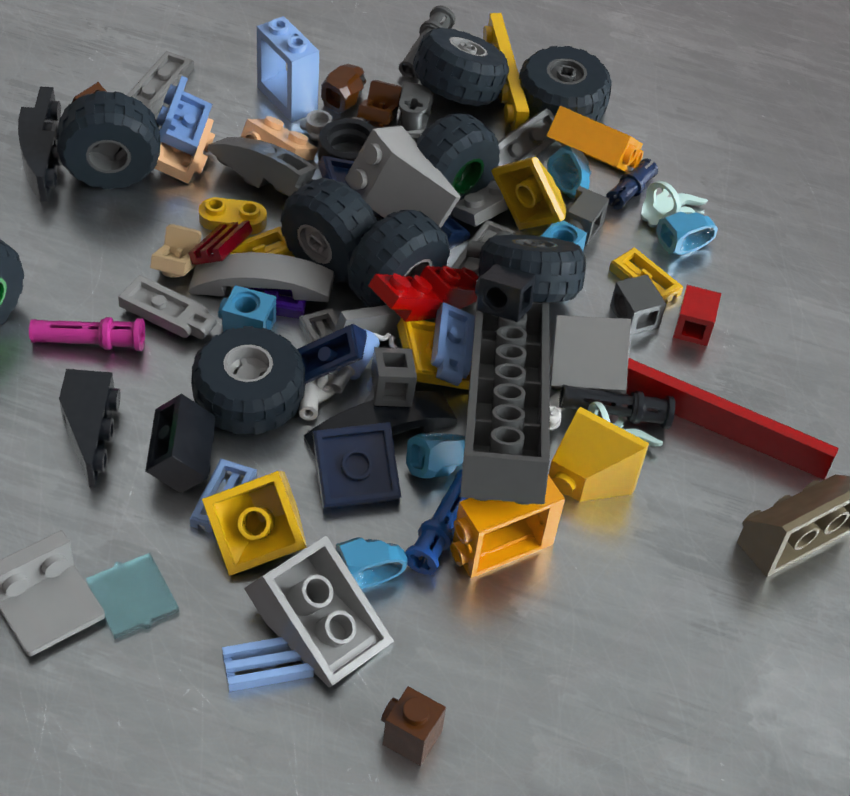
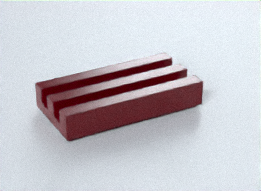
M243 221L239 225L238 222H232L228 226L226 223L220 224L188 252L192 264L223 261L253 232L250 221Z

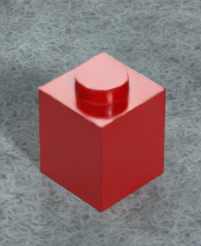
M687 285L673 338L708 346L716 321L721 293Z

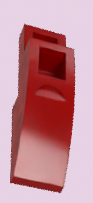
M426 266L420 276L415 275L414 277L401 276L396 273L393 275L375 274L368 286L405 322L422 321L436 318V312L443 302L458 309L476 302L475 286L479 276L465 267L456 269L448 266Z

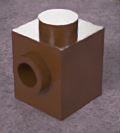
M407 686L400 699L398 700L393 697L382 714L381 721L385 723L383 745L421 766L442 733L446 707Z

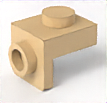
M169 224L166 227L164 245L151 256L150 268L160 270L163 275L177 278L185 276L196 266L192 264L188 252L201 242V231Z

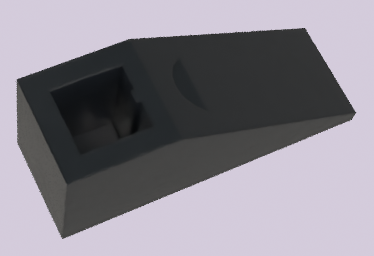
M66 369L59 396L62 419L88 485L95 488L99 472L104 473L106 470L107 449H104L105 442L112 441L114 419L111 418L112 411L119 410L121 393L119 388H114L112 372Z

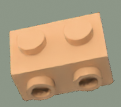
M266 116L265 119H247L241 137L272 143L305 160H314L318 148L307 142L308 137L304 134L289 131L283 127L284 123L281 120L272 116Z
M207 119L199 145L193 156L160 142V155L154 169L189 184L194 172L201 174L208 156L203 154V151L208 152L207 148L214 140L215 134L210 132L214 120Z

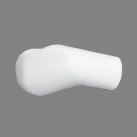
M329 373L305 384L304 396L301 399L299 415L302 419L311 421L317 418L319 404L331 398L335 393L330 385L336 375Z

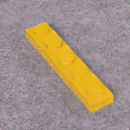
M490 13L488 26L483 28V39L497 47L507 58L509 73L499 95V101L505 104V123L510 124L513 131L528 120L530 111L524 90L520 85L521 81L502 13Z

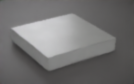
M557 315L551 388L561 390L562 385L565 384L572 387L626 394L631 319Z

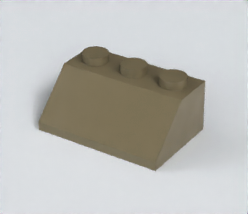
M835 474L823 481L814 480L802 492L792 497L790 495L783 496L773 507L763 512L761 510L752 512L742 522L743 529L737 541L738 545L762 573L768 577L850 533V476Z

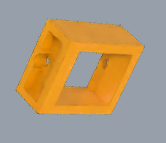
M559 106L547 133V137L560 144L568 145L583 152L585 155L624 172L631 171L632 168L635 169L640 164L644 153L641 150L643 144L632 136L562 106Z
M548 475L544 504L531 503L522 505L511 501H479L473 498L459 502L457 518L454 521L453 543L450 545V550L458 566L463 565L470 578L554 544L565 498Z

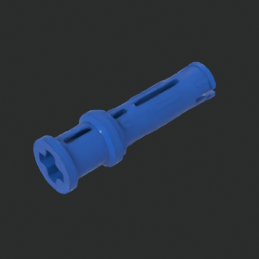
M462 469L456 473L454 481L441 500L432 519L423 522L419 527V537L415 544L408 547L405 552L408 559L407 565L420 574H434L439 566V556L443 550L450 547L453 541L452 529L457 518L459 502L468 499L460 497Z

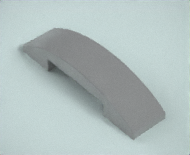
M259 252L229 254L220 262L197 264L189 286V293L224 296L227 286L234 287L237 285L248 288L292 290L294 300L329 302L335 275L334 271L324 266L292 256Z

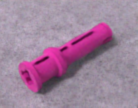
M105 317L100 322L31 319L29 339L31 343L98 344L104 350H111L112 347H134L135 351H143L145 344V322L143 318H136L135 322L114 321L112 317Z

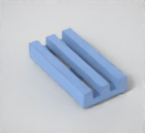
M220 458L190 517V527L198 529L199 525L205 527L206 532L213 533L209 518L205 515L206 509L202 499L216 494L227 471L232 472L223 491L236 487L241 475L244 476L241 484L257 479V469Z
M282 637L222 647L229 692L314 677V669L308 663H304L300 659L301 656L295 650H292ZM302 661V664L235 676V672L256 668L264 669L275 667L279 664Z

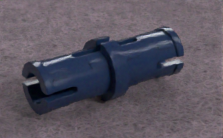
M645 158L635 169L625 172L621 176L622 178H620L619 183L606 194V197L609 198L608 205L611 206L619 199L613 206V209L619 210L633 196H639L643 192L645 184L658 174L656 163L653 162L646 169L645 167L651 162V159Z

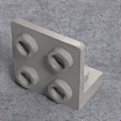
M62 530L0 560V611L28 656H33L105 618L104 609L74 565L70 541Z

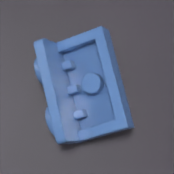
M181 76L177 86L170 84L163 101L169 106L162 105L156 122L161 126L159 131L161 142L193 156L199 145L213 104L185 92L184 88L188 78Z

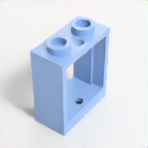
M284 16L256 26L257 88L291 123L307 117L311 111L318 110L319 50Z

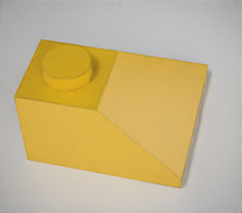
M536 156L498 166L491 170L519 230L561 222L565 219L567 208L562 199L561 192L556 186L553 177Z
M580 407L576 411L551 461L548 475L561 494L568 495L579 502L632 495L638 482L649 443Z
M285 471L273 472L202 499L229 576L307 548L299 510Z

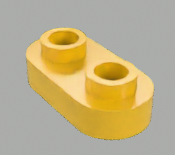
M212 197L204 200L199 205V222L204 228L211 231L220 224L226 223L228 226L232 222H238L239 225L243 221L249 220L253 229L250 235L262 232L267 225L266 209L257 202Z

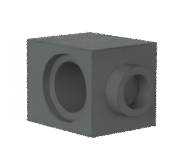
M642 275L616 282L610 307L617 318L631 319L630 335L659 328L666 303L649 276Z

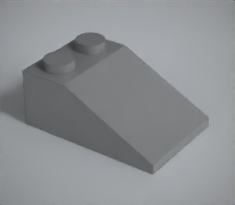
M403 126L372 129L344 179L351 189L356 190L362 196V199L369 204L371 209L385 218L388 214L399 212L400 210H416L427 215L440 228L461 197L443 174L425 158L417 147V143Z
M327 535L244 588L265 623L279 637H282L292 650H295L301 656L300 659L304 663H308L314 669V673L328 687L333 686L394 642Z

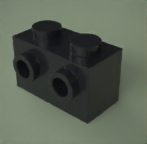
M182 393L156 408L145 472L180 493L208 479L216 416Z

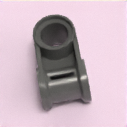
M403 82L399 101V110L401 112L397 126H403L406 131L425 130L429 115L432 112L435 93L422 84Z

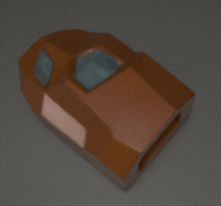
M345 64L330 72L321 85V98L324 106L337 114L354 106L357 103L358 97L362 95V89H364L366 83L363 68Z

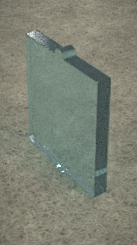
M151 553L123 564L116 562L113 568L86 578L90 590L104 609L105 620L114 639L142 627L149 629L152 623L179 612V607Z

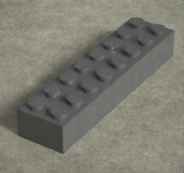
M477 296L460 497L473 498L479 501H511L522 505L531 503L544 504L550 464L549 302H533L532 308L518 322L477 311Z

